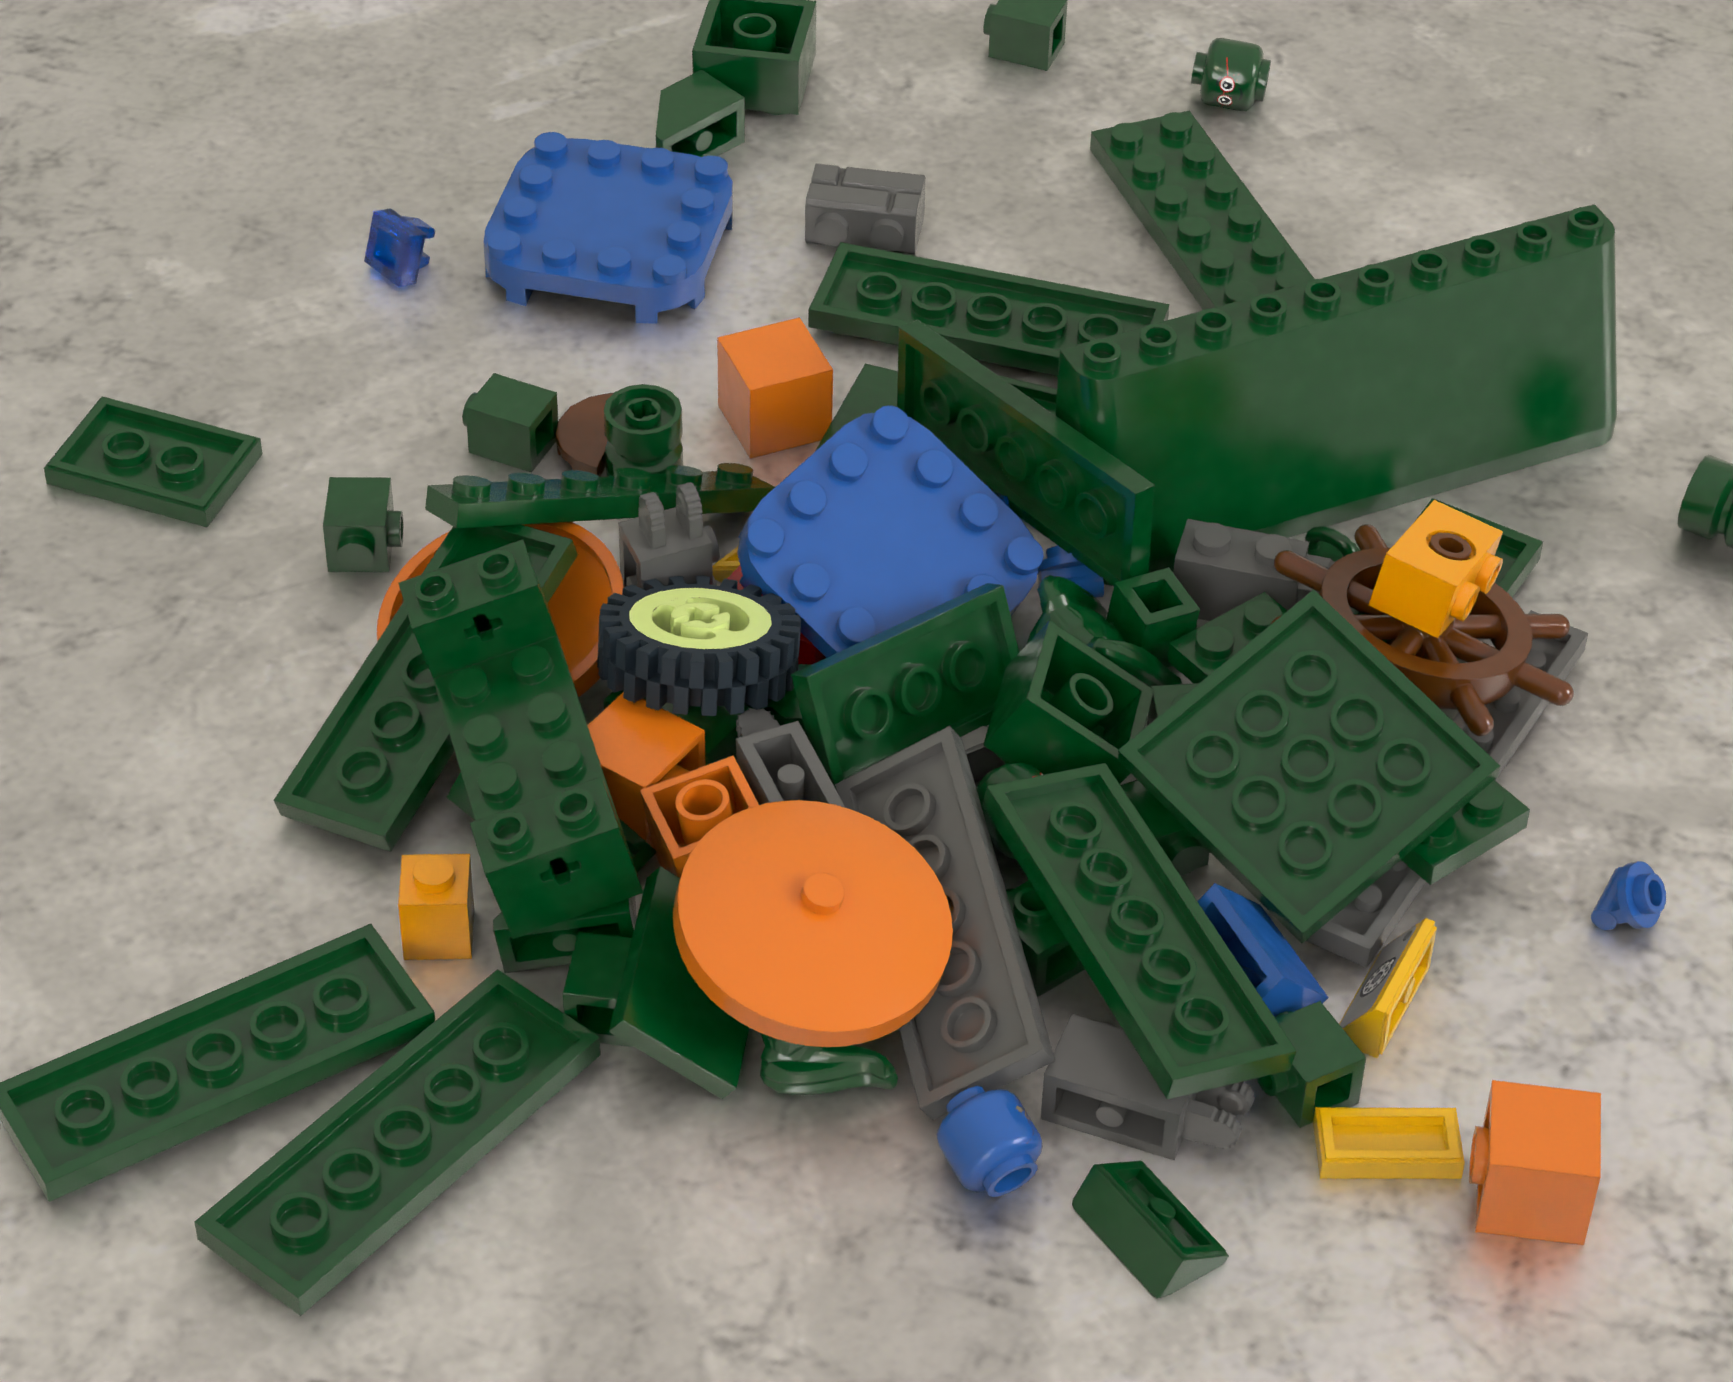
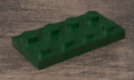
M986 583L791 674L807 738L835 789V784L948 726L962 737L982 726L989 725L1006 666L1019 653L1004 586Z

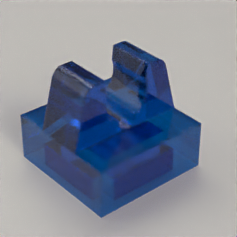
M391 208L373 211L364 262L398 287L416 284L419 269L428 265L430 256L423 252L425 239L433 238L435 236V229L420 218L401 216Z

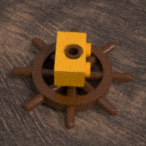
M1434 500L1391 548L1387 547L1374 526L1365 524L1360 526L1354 535L1355 542L1360 551L1342 557L1331 565L1329 569L1289 550L1281 551L1275 556L1274 567L1278 573L1319 592L1318 594L1440 709L1457 710L1470 732L1476 736L1489 734L1494 726L1493 718L1485 705L1502 698L1514 686L1557 706H1565L1573 699L1574 690L1568 682L1526 663L1533 639L1563 638L1570 630V623L1562 614H1525L1519 604L1503 588L1495 583L1503 563V559L1495 556L1503 531ZM1350 607L1366 615H1354ZM1281 616L1276 617V618L1271 622V624H1272L1273 622H1275V621H1276L1279 617H1281ZM1478 639H1490L1494 647ZM1456 658H1458V659H1460V660H1462V661H1464V662H1466V663H1459Z

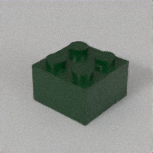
M709 0L692 49L693 74L702 69L745 98V109L764 111L773 115L785 113L798 115L816 55V1Z
M1049 620L1006 666L983 746L994 752L1006 764L1014 762L1031 764L1043 775L1106 763L1118 783L1121 784L1131 773L1119 762L1118 750L1145 728L1154 690Z

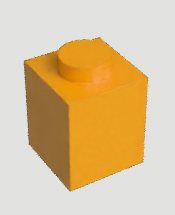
M470 854L402 855L398 909L404 960L472 959L474 898Z

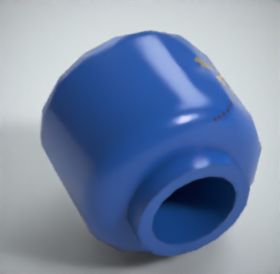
M975 1086L960 1092L949 1101L946 1106L949 1114L942 1120L937 1130V1141L945 1158L964 1188L974 1192L986 1191L991 1197H999L1020 1188L1035 1175L1038 1170L1036 1161L1043 1147L1042 1139L1015 1094L1004 1089L985 1092L983 1087Z

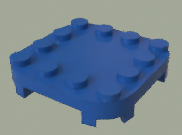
M557 132L542 133L535 138L534 148L528 150L517 162L485 228L483 243L486 278L491 277L493 281L506 289V301L523 306L527 305L533 290L635 305L636 323L658 324V312L676 309L686 303L692 309H696L705 298V277L724 230H732L733 181L728 175V163L719 156L699 157L692 154L671 152L665 148L637 147L617 144L611 140L597 141L566 138Z
M890 405L879 408L875 413L863 414L845 424L770 491L757 505L740 532L737 552L743 575L739 582L743 588L752 584L762 589L763 596L773 593L782 597L781 604L790 603L795 608V615L800 616L801 633L826 658L986 583L1004 586L1010 615L1012 616L1035 584L1038 567L1044 558L1041 545L1034 539L1020 517L930 430L911 417H907L900 408Z

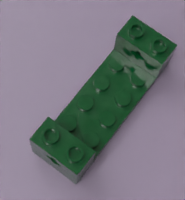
M522 539L399 582L412 630L435 683L475 817V821L470 822L483 870L512 938L521 937L642 894L643 890L547 601L524 540Z

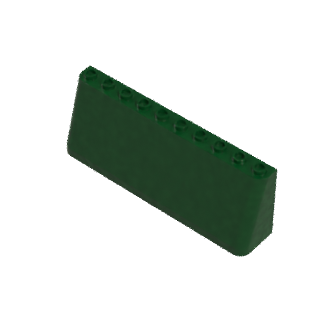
M1595 204L1579 207L1571 211L1472 236L1468 239L1421 250L1413 254L1366 265L1354 270L1321 279H1314L1299 285L1259 294L1255 297L1204 309L1200 312L1060 349L1055 416L1155 485L1148 573L1168 567L1174 572L1175 557L1187 519L1218 523L1223 526L1290 538L1307 533L1313 527L1331 526L1602 446L1611 440L1617 418L1614 225ZM1103 579L1104 585L1113 586Z

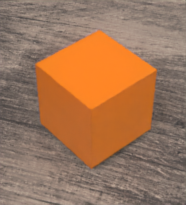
M800 317L717 337L718 406L750 459L822 440L832 422L833 368Z
M623 692L591 721L588 727L618 817L653 847L640 790L705 766V730L663 708L660 710L647 708L645 699L635 703L624 699Z
M734 755L640 790L653 848L657 851L655 856L661 867L681 878L683 868L690 853L708 831L733 814L759 805Z
M1492 1080L1483 1126H1475L1471 1145L1469 1183L1477 1184L1475 1232L1584 1245L1601 1178V1093Z

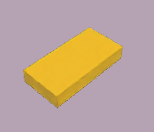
M1315 1107L1313 1128L1320 1179H1462L1465 1161L1456 1108Z

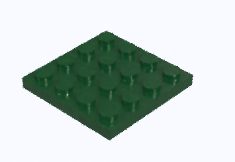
M1314 589L1118 750L1119 762L1301 944L1498 778L1500 765Z

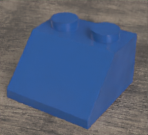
M1216 883L1197 901L1274 1017L1282 1012L1296 1011L1318 1001H1321L1323 1004L1329 998L1260 904Z

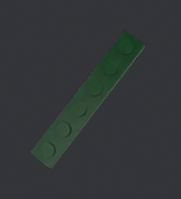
M721 463L717 465V471L706 472L690 466L672 465L667 467L665 474H651L636 468H618L615 470L614 476L599 477L586 471L568 470L562 472L561 479H545L529 473H512L508 475V481L491 482L482 477L462 475L454 477L453 484L428 485L425 510L455 528L628 519L639 517L640 506L638 502L640 495L651 492L656 493L664 510L676 507L677 486L691 482L696 486L701 499L702 514L754 511L760 501L775 487L753 476V469L751 467L737 463Z

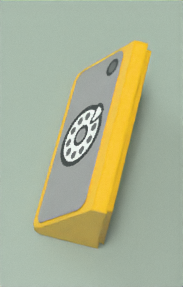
M1428 918L1423 919L1382 948L1342 1017L1339 1025L1362 1053L1378 1058L1379 1054L1382 1055L1430 968L1437 930L1435 921Z

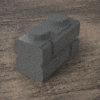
M816 163L806 196L805 242L828 246H839L840 242L915 255L924 220L925 175L846 167L845 169L836 165Z

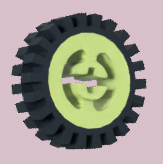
M683 576L669 577L668 586H664L656 578L643 581V589L633 584L623 588L622 595L613 593L608 597V603L602 604L599 615L598 674L602 681L607 680V687L614 693L624 690L623 698L633 703L646 697V707L660 710L666 703L673 704V713L687 715L689 706L701 707L702 716H716L717 706H724L731 715L744 713V702L756 710L767 707L768 699L778 702L785 697V690L792 691L794 688L791 674L798 671L801 619L799 615H795V608L790 603L781 604L782 597L773 593L762 596V589L752 584L742 590H737L738 581L725 578L720 586L710 585V577L696 576V584H686Z

